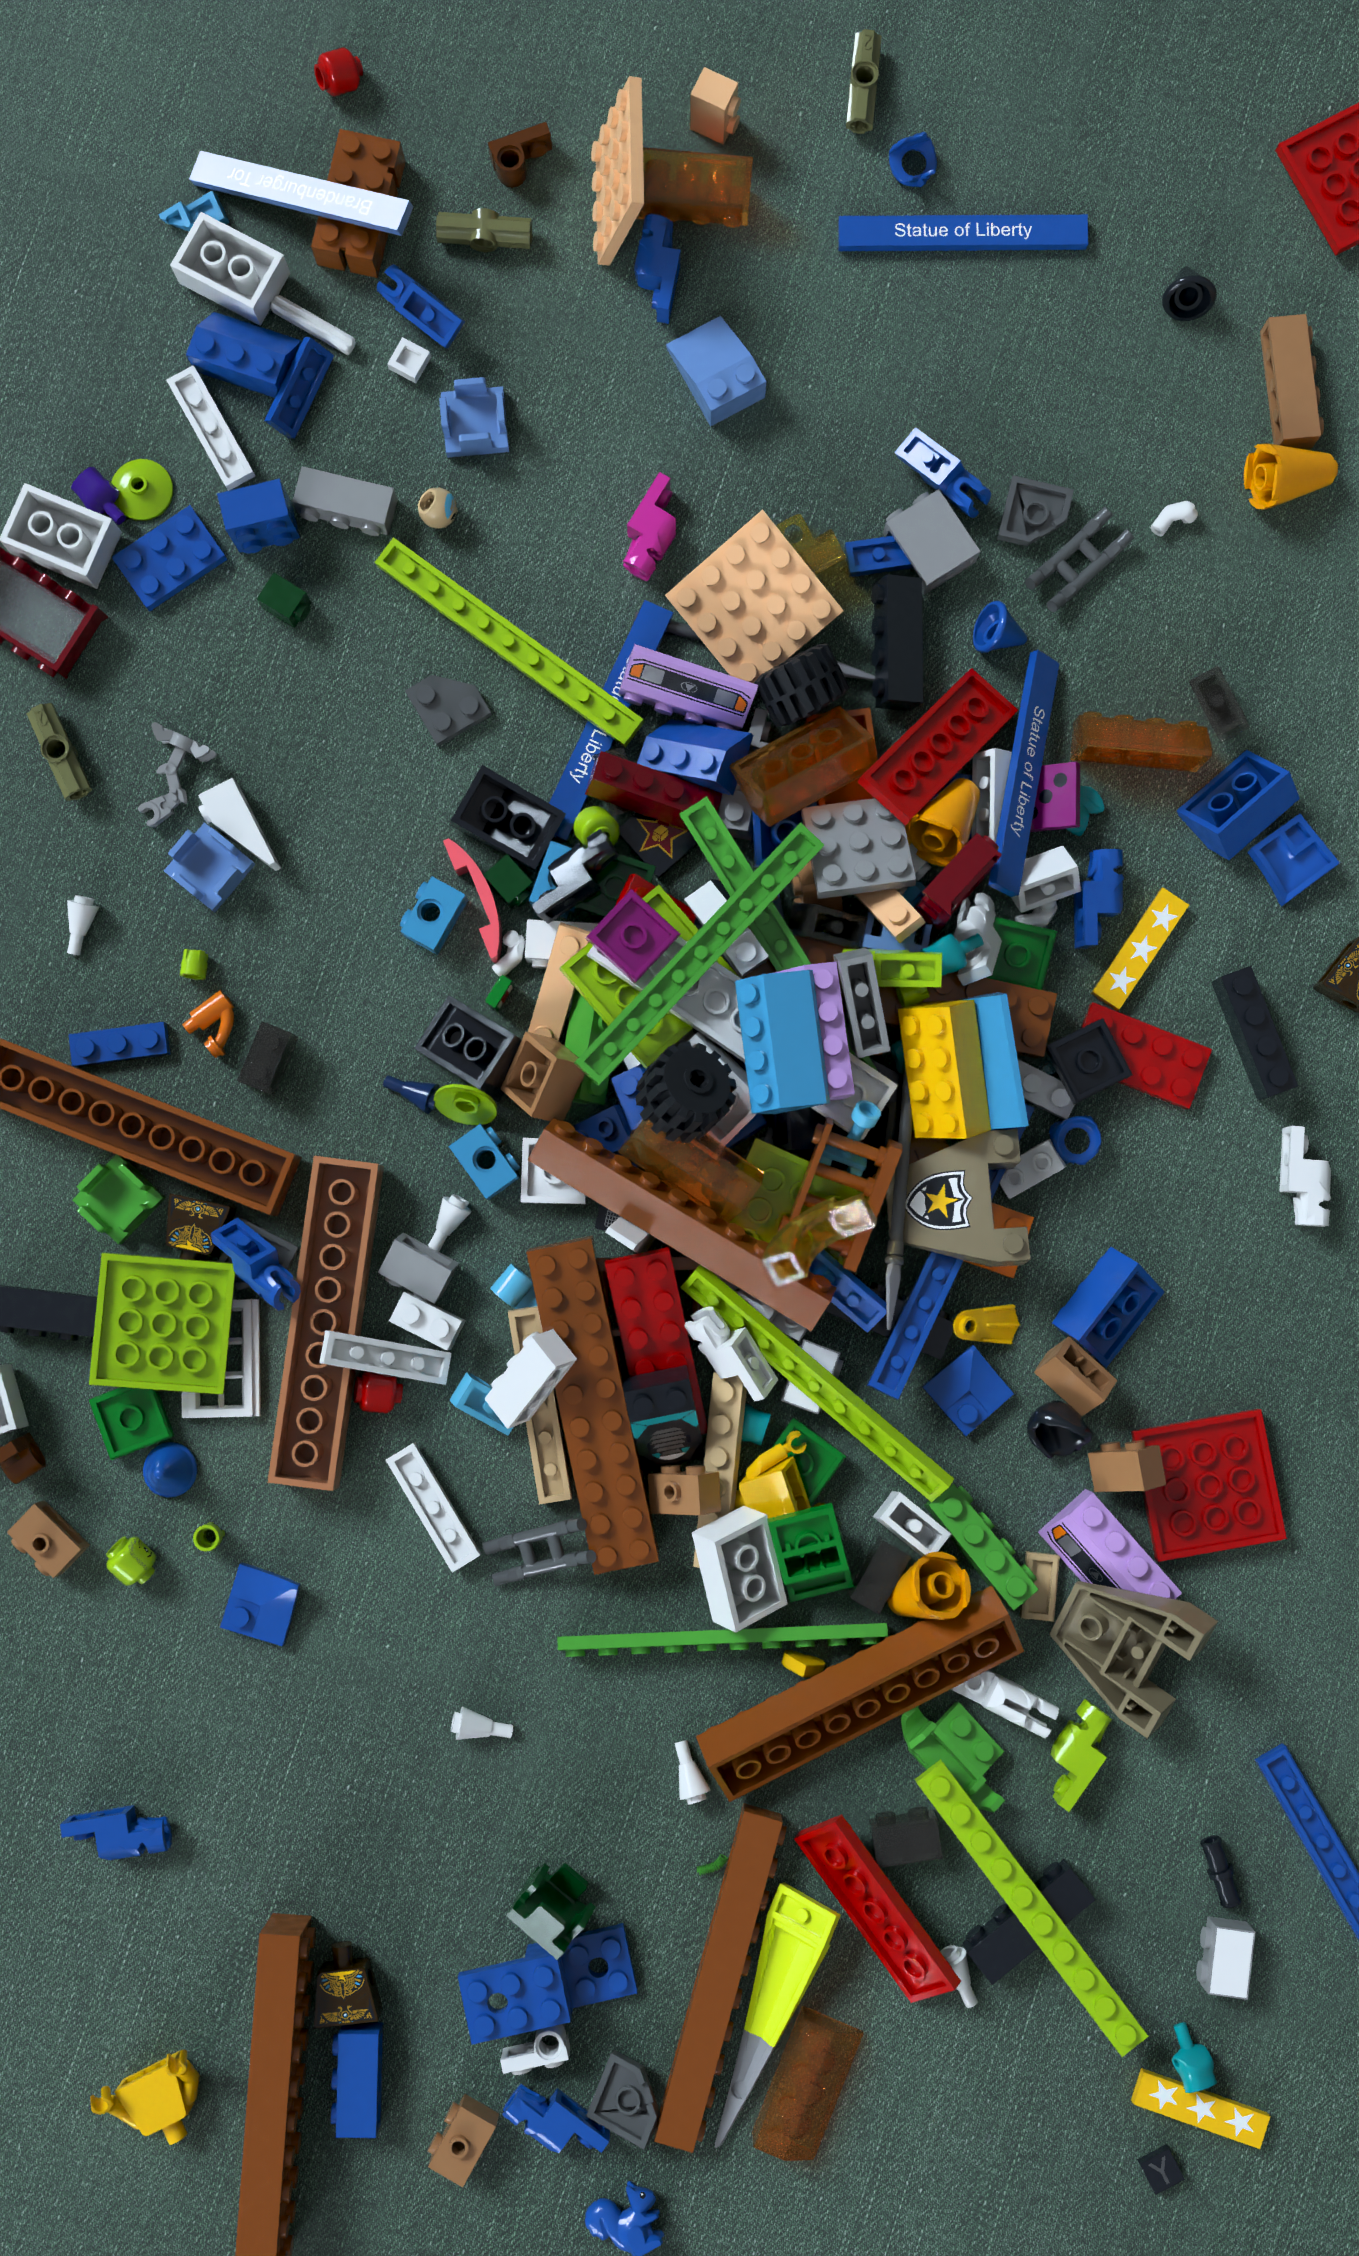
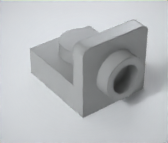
M756 708L749 733L754 735L748 751L750 753L749 756L763 762L768 761V759L775 760L778 747L760 741H767L771 722L766 721L768 711Z

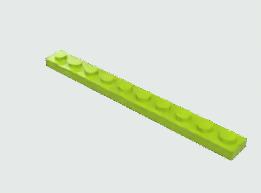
M394 537L376 559L375 564L378 568L625 748L645 723L644 719Z
M699 1265L680 1287L703 1308L712 1306L719 1312L730 1331L746 1327L766 1361L929 1501L933 1502L950 1487L954 1480L951 1475L713 1272Z
M940 1759L915 1779L918 1786L1121 2057L1125 2056L1149 2037L944 1762Z

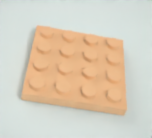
M632 76L628 77L623 89L618 90L616 104L614 107H610L606 124H602L599 139L594 141L592 145L591 159L596 162V171H594L592 178V190L596 192L592 217L593 221L597 222V231L593 238V250L598 254V265L610 266L644 205L642 78Z
M763 509L665 594L667 599L730 676L754 683L763 673L788 660L844 612Z

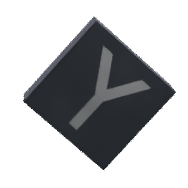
M1167 2144L1137 2159L1155 2195L1185 2180Z

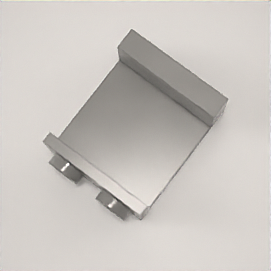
M939 489L931 494L928 492L921 494L908 509L903 511L900 508L891 513L886 518L887 522L883 531L885 537L891 535L894 537L920 576L919 578H922L923 595L976 563L980 554L979 548Z

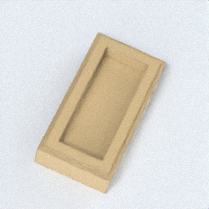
M1026 1551L1025 1565L1036 1576L1037 1580L1033 1583L1039 1590L1021 1604V1618L1054 1622L1059 1555Z

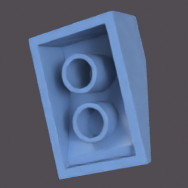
M721 316L666 344L669 354L710 427L765 398L766 380L750 352Z

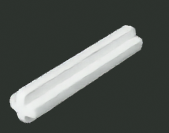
M276 295L271 302L270 307L274 314L340 352L350 355L355 348L356 342L354 337L283 296Z

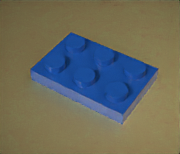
M191 505L112 556V559L149 612L228 560Z

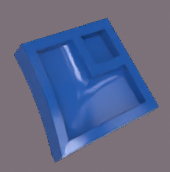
M1300 813L1247 852L1266 878L1281 907L1340 863Z
M974 1345L968 1347L921 1386L964 1436L972 1432L1014 1394Z
M243 1562L240 1563L220 1628L283 1646L286 1642L294 1614L300 1583Z

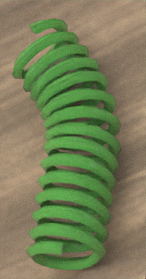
M720 1854L711 1864L697 1866V1873L699 1872L700 1875L701 1873L703 1875L708 1874V1872H715V1869L718 1871L720 1867L726 1864L728 1858Z

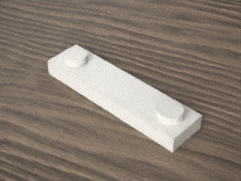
M194 365L167 379V383L227 490L229 491L255 477L253 470Z
M325 1330L319 1363L446 1385L452 1353Z
M414 1442L386 1459L387 1464L451 1572L453 1573L479 1557L481 1552L417 1444Z

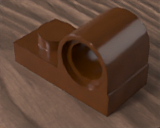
M546 121L488 142L491 163L498 179L503 185L513 188L523 184L527 176L525 159L531 157L538 158L547 151L552 150L551 134ZM510 163L517 164L516 166L511 168L505 167L507 164Z
M30 1432L0 1448V1466L14 1484H19L46 1467L45 1457Z

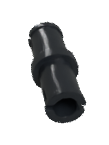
M1213 1835L1202 1839L1200 1844L1209 1866L1207 1873L1210 1880L1214 1881L1221 1906L1223 1908H1232L1239 1905L1242 1899L1233 1878L1235 1870L1232 1863H1229L1221 1837Z

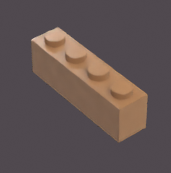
M1306 314L1269 317L1260 331L1273 443L1287 447L1312 449L1324 431V421L1322 417H1319L1318 413L1320 390L1318 386H1315L1314 381L1316 358L1311 356L1310 348L1313 338L1312 327L1307 324Z

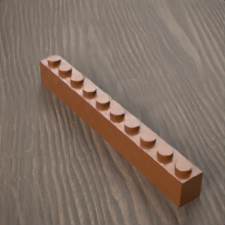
M553 1118L544 1128L528 1158V1161L810 1331L813 1330L832 1300L836 1287L831 1285L827 1278L806 1270L794 1258H786L776 1252L769 1243L753 1238L741 1226L735 1223H728L718 1217L711 1208L700 1206L693 1202L683 1191L670 1188L660 1182V1179L653 1173L640 1170L632 1165L628 1158L618 1154L615 1155L604 1148L598 1140L590 1137L587 1138L577 1132L566 1121H559Z
M743 1803L659 2110L661 2115L655 2127L654 2142L693 2153L696 2141L702 2142L707 2121L702 2118L705 2107L711 2109L716 2090L715 2087L711 2086L714 2074L718 2076L721 2074L725 2057L724 2054H720L723 2041L729 2043L733 2030V2022L729 2021L732 2008L738 2010L741 2001L742 1989L738 1988L741 1976L747 1977L750 1968L751 1956L747 1955L750 1943L756 1944L760 1930V1923H757L756 1919L759 1910L765 1911L769 1891L765 1890L768 1877L774 1878L778 1858L774 1857L777 1845L782 1846L785 1839L787 1826L782 1825L781 1813Z

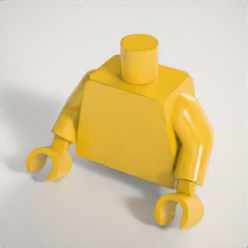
M800 1431L790 1432L786 1438V1444L781 1445L779 1443L765 1451L746 1469V1476L739 1483V1490H736L734 1510L747 1506L767 1514L768 1518L811 1508L794 1456L788 1457L790 1452L800 1454L806 1449V1442L797 1447L791 1445L792 1440L801 1435ZM817 1503L813 1507L824 1505L825 1503Z
M181 2050L172 2055L167 2054L166 2058L124 2078L114 2091L115 2095H111L109 2086H103L101 2088V2098H97L94 2095L90 2096L91 2111L99 2115L109 2113L132 2128L139 2130L144 2136H149L162 2129L169 2145L175 2144L188 2134L181 2119L189 2114L197 2099L200 2074L190 2061L187 2060V2050Z

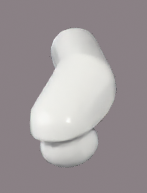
M1189 501L1167 505L1150 529L1154 534L1163 536L1173 521L1182 520L1185 524L1194 522L1198 516V511L1195 509V505Z
M1053 901L1034 908L1030 914L1016 915L1015 921L1042 928L1046 927L1057 911V903Z
M510 930L503 936V943L508 946L507 952L492 966L493 971L499 977L502 975L506 976L522 961L525 939L522 935H518L515 930Z

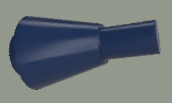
M389 1075L384 1079L383 1087L400 1093L401 1096L424 1113L429 1114L432 1110H437L434 1095L440 1088L439 1084L415 1081L405 1082Z

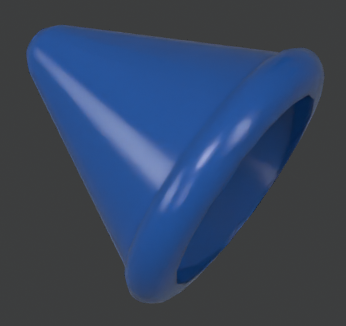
M993 601L983 608L973 630V644L978 652L987 653L991 650L1020 646L1027 642V635L1008 612L1003 602Z
M166 1442L156 1446L147 1455L143 1466L145 1483L152 1492L161 1497L170 1498L184 1494L191 1488L197 1476V1462L194 1455L187 1447L175 1442Z

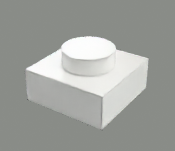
M402 337L387 365L389 370L417 383L431 359L430 351Z

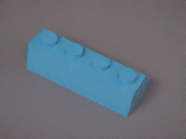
M813 970L761 974L736 980L735 986L752 1114H778L830 1104Z
M996 992L959 999L974 1000L991 1129L1029 1126L1007 994Z

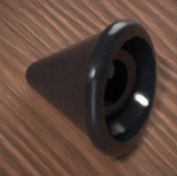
M1183 267L1174 281L1165 290L1162 306L1166 314L1175 320H1195L1208 313L1213 307L1217 297V290L1211 280L1201 276L1189 267Z

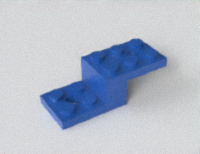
M624 1923L579 1933L569 1943L565 1953L558 1960L538 1943L527 1945L525 1958L463 1971L458 1974L472 2045L570 2023L572 2011L575 2007L638 1993ZM596 1957L603 1958L608 1964L607 1969L602 1973L593 1972L589 1967L592 1959ZM494 1993H501L507 1998L508 2004L502 2009H496L490 2005L489 1997Z

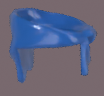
M926 132L901 139L889 150L891 172L899 183L905 186L921 188L936 173V152ZM910 150L921 152L926 159L925 170L917 176L908 175L902 167V158Z
M1075 1116L1064 1121L1055 1122L1050 1126L1051 1142L1065 1164L1076 1163L1078 1165H1085L1098 1153L1101 1147V1133L1097 1123L1091 1116ZM1073 1128H1081L1089 1136V1146L1081 1154L1071 1153L1065 1146V1136Z

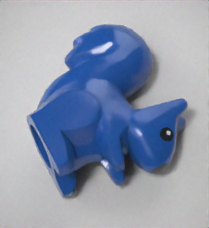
M628 2181L626 2193L631 2206L621 2212L615 2202L600 2198L587 2208L585 2225L593 2237H598L602 2241L610 2237L615 2246L620 2250L629 2252L632 2256H643L662 2245V2237L665 2235L662 2230H653L651 2223L659 2218L658 2214L660 2213L659 2209H650L656 2201L655 2193L648 2188L636 2186L632 2181Z

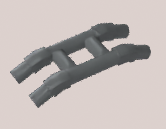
M1105 506L1056 554L1025 580L1026 587L1033 590L1057 571L1068 582L1057 595L1047 602V608L1051 612H1056L1060 607L1068 603L1135 538L1126 529L1102 553L1091 544L1089 540L1113 516ZM1078 549L1092 562L1080 574L1066 562Z
M584 1518L567 1519L483 1542L486 1555L519 1546L523 1558V1565L492 1574L494 1586L497 1587L564 1568L594 1563L596 1553L593 1550L575 1551L565 1555L560 1539L562 1535L584 1531L587 1527L586 1520ZM547 1539L552 1558L537 1562L532 1542Z

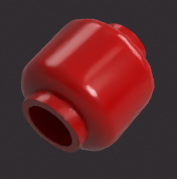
M342 47L320 54L317 64L314 65V73L322 91L326 90L329 95L338 96L357 90L360 84V77L363 76V68L360 59L357 56H353L347 48Z
M365 1371L362 1377H356L354 1403H359L360 1409L364 1412L389 1413L393 1410L395 1403H401L403 1384L397 1383L396 1376Z

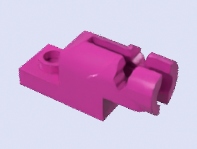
M661 472L658 473L627 524L628 537L632 538V542L623 560V566L631 574L646 582L656 569L654 559L657 561L662 560L676 536V518L663 510L668 505L673 494L670 491V478Z

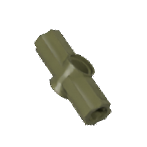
M864 29L859 33H855L846 128L858 134H864L873 129L882 36L878 35L875 30ZM865 80L869 83H860L859 81Z
M486 208L475 209L472 214L438 212L436 218V238L438 243L470 245L471 248L479 252H492L497 247L530 249L532 245V218L499 216L497 212Z
M39 704L31 708L30 712L27 713L28 719L41 745V754L48 761L65 800H78L87 796L92 791L91 785L78 759V751L71 744L54 704ZM65 746L64 754L59 758H54L55 750Z

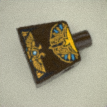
M1359 937L1347 943L1313 987L1315 991L1356 1013H1359Z
M170 1193L166 1246L182 1249L180 1259L200 1260L201 1254L217 1256L220 1248L212 1243L211 1232L232 1221L237 1208Z
M350 1941L333 1944V1961L324 1962L318 1971L314 2028L377 2022L383 2008L370 1959L368 1957L353 1959L352 1942Z

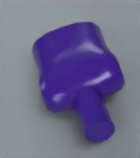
M95 467L85 469L72 483V491L81 499L87 509L102 515L107 513L117 525L123 523L126 516L114 504L118 499L119 490L105 479Z

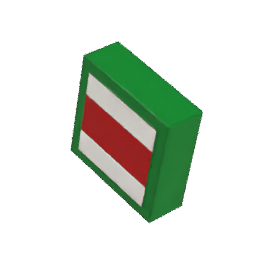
M504 975L499 977L485 999L486 1004L497 1012L499 1011L515 986L512 980Z

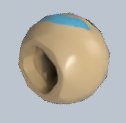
M440 487L428 489L422 494L418 503L420 518L426 525L435 529L446 528L454 521L458 512L455 498L448 490Z

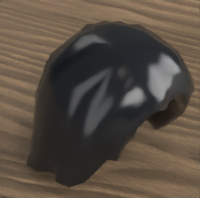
M1058 1400L1038 1407L1027 1422V1435L1030 1441L1049 1459L1053 1458L1054 1455L1066 1456L1079 1451L1094 1436V1432L1084 1422L1079 1413L1071 1405Z

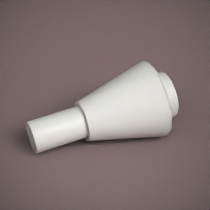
M75 895L74 900H67L69 932L71 933L67 950L69 954L80 955L83 938L86 936L99 909V906L93 905V898Z
M452 1194L450 1197L443 1196L436 1231L428 1244L430 1248L439 1252L447 1236H450L472 1212L467 1207L469 1204L467 1200L455 1194Z
M462 1706L460 1713L454 1712L451 1732L456 1733V1740L490 1737V1735L511 1738L513 1725L493 1722L492 1719Z
M687 1740L674 1743L680 1762V1800L686 1799L688 1805L706 1800L705 1793L711 1791L697 1764L692 1760Z
M955 1945L946 1946L940 1952L961 1980L956 1990L959 1991L967 2008L974 2007L978 2001L970 1985L971 1980L966 1950Z

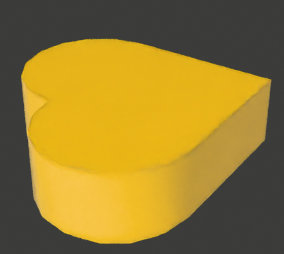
M785 1650L781 1661L785 1668L801 1677H813L823 1672L826 1664L820 1658L804 1655L793 1650Z

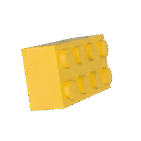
M974 1000L921 1002L899 1008L898 1016L915 1138L967 1139L990 1131L991 1125Z

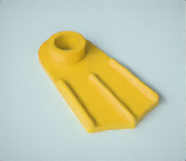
M1008 1304L961 1311L954 1319L953 1331L962 1340L1011 1345L1014 1335L1020 1326L1016 1315V1306ZM970 1321L971 1326L969 1330L966 1331V1323Z

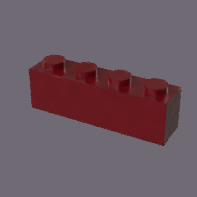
M600 751L593 766L585 795L688 831L689 829L679 814L706 796L715 810L718 811L722 793Z

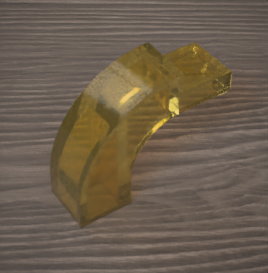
M863 1193L838 1202L835 1197L829 1198L812 1206L787 1223L769 1242L762 1257V1262L777 1287L805 1278L808 1275L812 1261L823 1249L842 1238L876 1227L877 1218Z

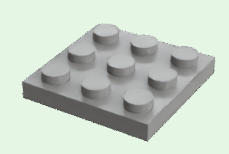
M875 798L802 808L803 825L824 844L823 848L810 860L818 899L915 886L916 876L905 825Z

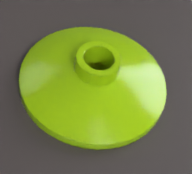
M136 459L125 463L116 471L111 481L119 490L118 499L114 504L127 518L132 520L148 521L160 516L169 507L173 498V483L170 475L164 467L152 460ZM144 482L141 489H134L137 483Z
M461 1084L445 1085L439 1088L434 1095L435 1107L438 1111L458 1123L484 1125L492 1122L497 1115L495 1101L485 1092L473 1086Z

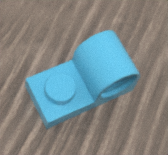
M513 1263L507 1267L490 1288L512 1308L520 1309L537 1306L532 1279Z
M466 1372L449 1399L456 1408L508 1436L513 1427L507 1429L485 1401V1397L491 1391L492 1386L477 1376Z

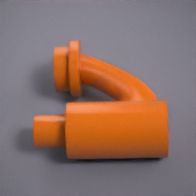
M219 990L189 1013L191 1018L182 1025L191 1034L199 1027L205 1030L218 1019H221L217 1036L214 1038L210 1035L204 1045L215 1058L220 1055L224 1056L226 1053L223 1048L234 1023V1006L224 992Z

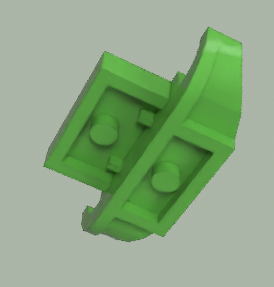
M955 1702L936 1723L928 1721L919 1710V1706L902 1714L901 1725L903 1736L908 1746L907 1750L925 1770L941 1759L978 1809L995 1812L1005 1801L1003 1797L995 1793L985 1783L987 1780L983 1775L1004 1751L959 1702Z

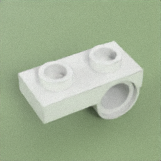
M1047 1139L1020 1155L1021 1162L1012 1169H1006L1000 1185L1007 1197L1011 1199L1067 1166L1055 1150L1051 1139Z
M562 2024L537 2030L534 2042L503 2048L500 2059L503 2074L512 2072L513 2075H522L531 2071L533 2067L545 2065L546 2068H554L562 2065L564 2061L569 2060L570 2043L568 2034L566 2035ZM552 2035L557 2038L558 2043L553 2046L543 2043L542 2037Z

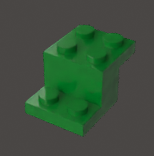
M832 1503L767 1519L783 1583L787 1587L790 1602L854 1587Z

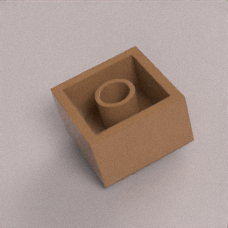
M525 1031L501 1090L531 1117L552 1121L553 1118L564 1121L585 1073L574 1064L578 1057L557 1039Z

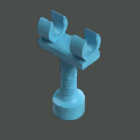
M865 1100L856 1103L851 1114L854 1124L847 1138L860 1141L866 1128L875 1127L881 1116V1111L875 1104ZM827 1144L819 1161L828 1166L831 1165L832 1160L848 1165L846 1170L848 1173L861 1177L867 1164L866 1158Z

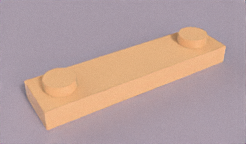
M896 889L854 894L899 944L925 924L922 916Z
M562 922L559 924L528 1032L554 1038L560 1042L575 987L559 969L589 943L585 939L590 933L589 931Z

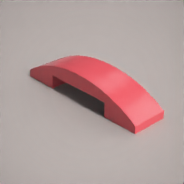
M451 839L443 840L457 875L460 876L470 872L490 921L489 925L479 928L491 960L493 963H496L500 960L502 927L493 893L473 859Z

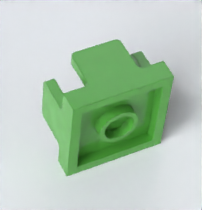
M116 1154L106 1165L98 1164L77 1185L80 1192L72 1201L80 1207L77 1212L98 1232L106 1233L117 1244H122L166 1197L124 1157Z

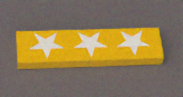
M1162 887L1091 994L1116 1011L1120 1010L1189 904Z
M1143 2068L1140 2070L1131 2098L1133 2105L1257 2149L1261 2148L1270 2120L1269 2114L1265 2111L1206 2090L1185 2093L1183 2082Z

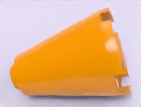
M1269 443L1257 444L1254 446V448H1257L1255 452L1249 453L1246 458L1244 487L1245 490H1251L1253 498L1248 500L1256 509H1269L1331 485L1338 474V464L1329 453Z
M964 778L953 780L905 826L909 846L912 843L918 849L916 853L918 857L933 865L944 867L968 843L980 799V790L976 784Z
M942 1551L928 1553L919 1558L888 1590L889 1592L894 1588L887 1603L892 1612L898 1616L935 1620L955 1618L970 1602L971 1584L969 1575L965 1569L961 1570L955 1562L957 1559L953 1555Z

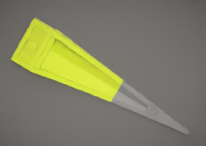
M785 1882L779 1884L767 1913L752 1995L728 2096L715 2140V2148L724 2143L831 1946L829 1943L841 1914Z

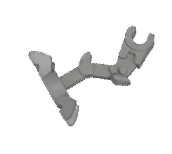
M153 722L151 726L157 741H161L162 744L169 743L175 746L168 763L162 764L156 770V773L159 775L166 774L169 793L144 802L138 807L141 813H145L148 810L154 811V817L146 822L147 826L151 828L157 827L174 814L173 810L181 802L187 804L186 791L181 788L178 777V769L186 753L193 754L200 762L209 761L217 757V753L209 747L201 746L198 742L168 730L156 722Z

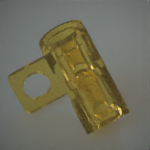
M796 514L776 525L783 535L785 529L790 525L800 527L803 533L802 539L798 543L790 544L815 575L846 559L832 529L819 535L814 540L801 514Z

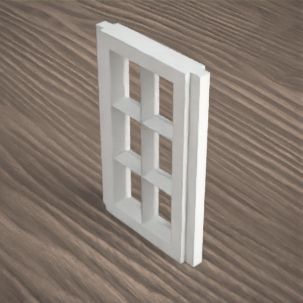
M260 1299L233 1300L232 1311H241L242 1337L229 1338V1345L242 1344V1371L226 1372L225 1379L242 1378V1405H224V1394H218V1405L200 1406V1393L182 1392V1418L261 1416Z

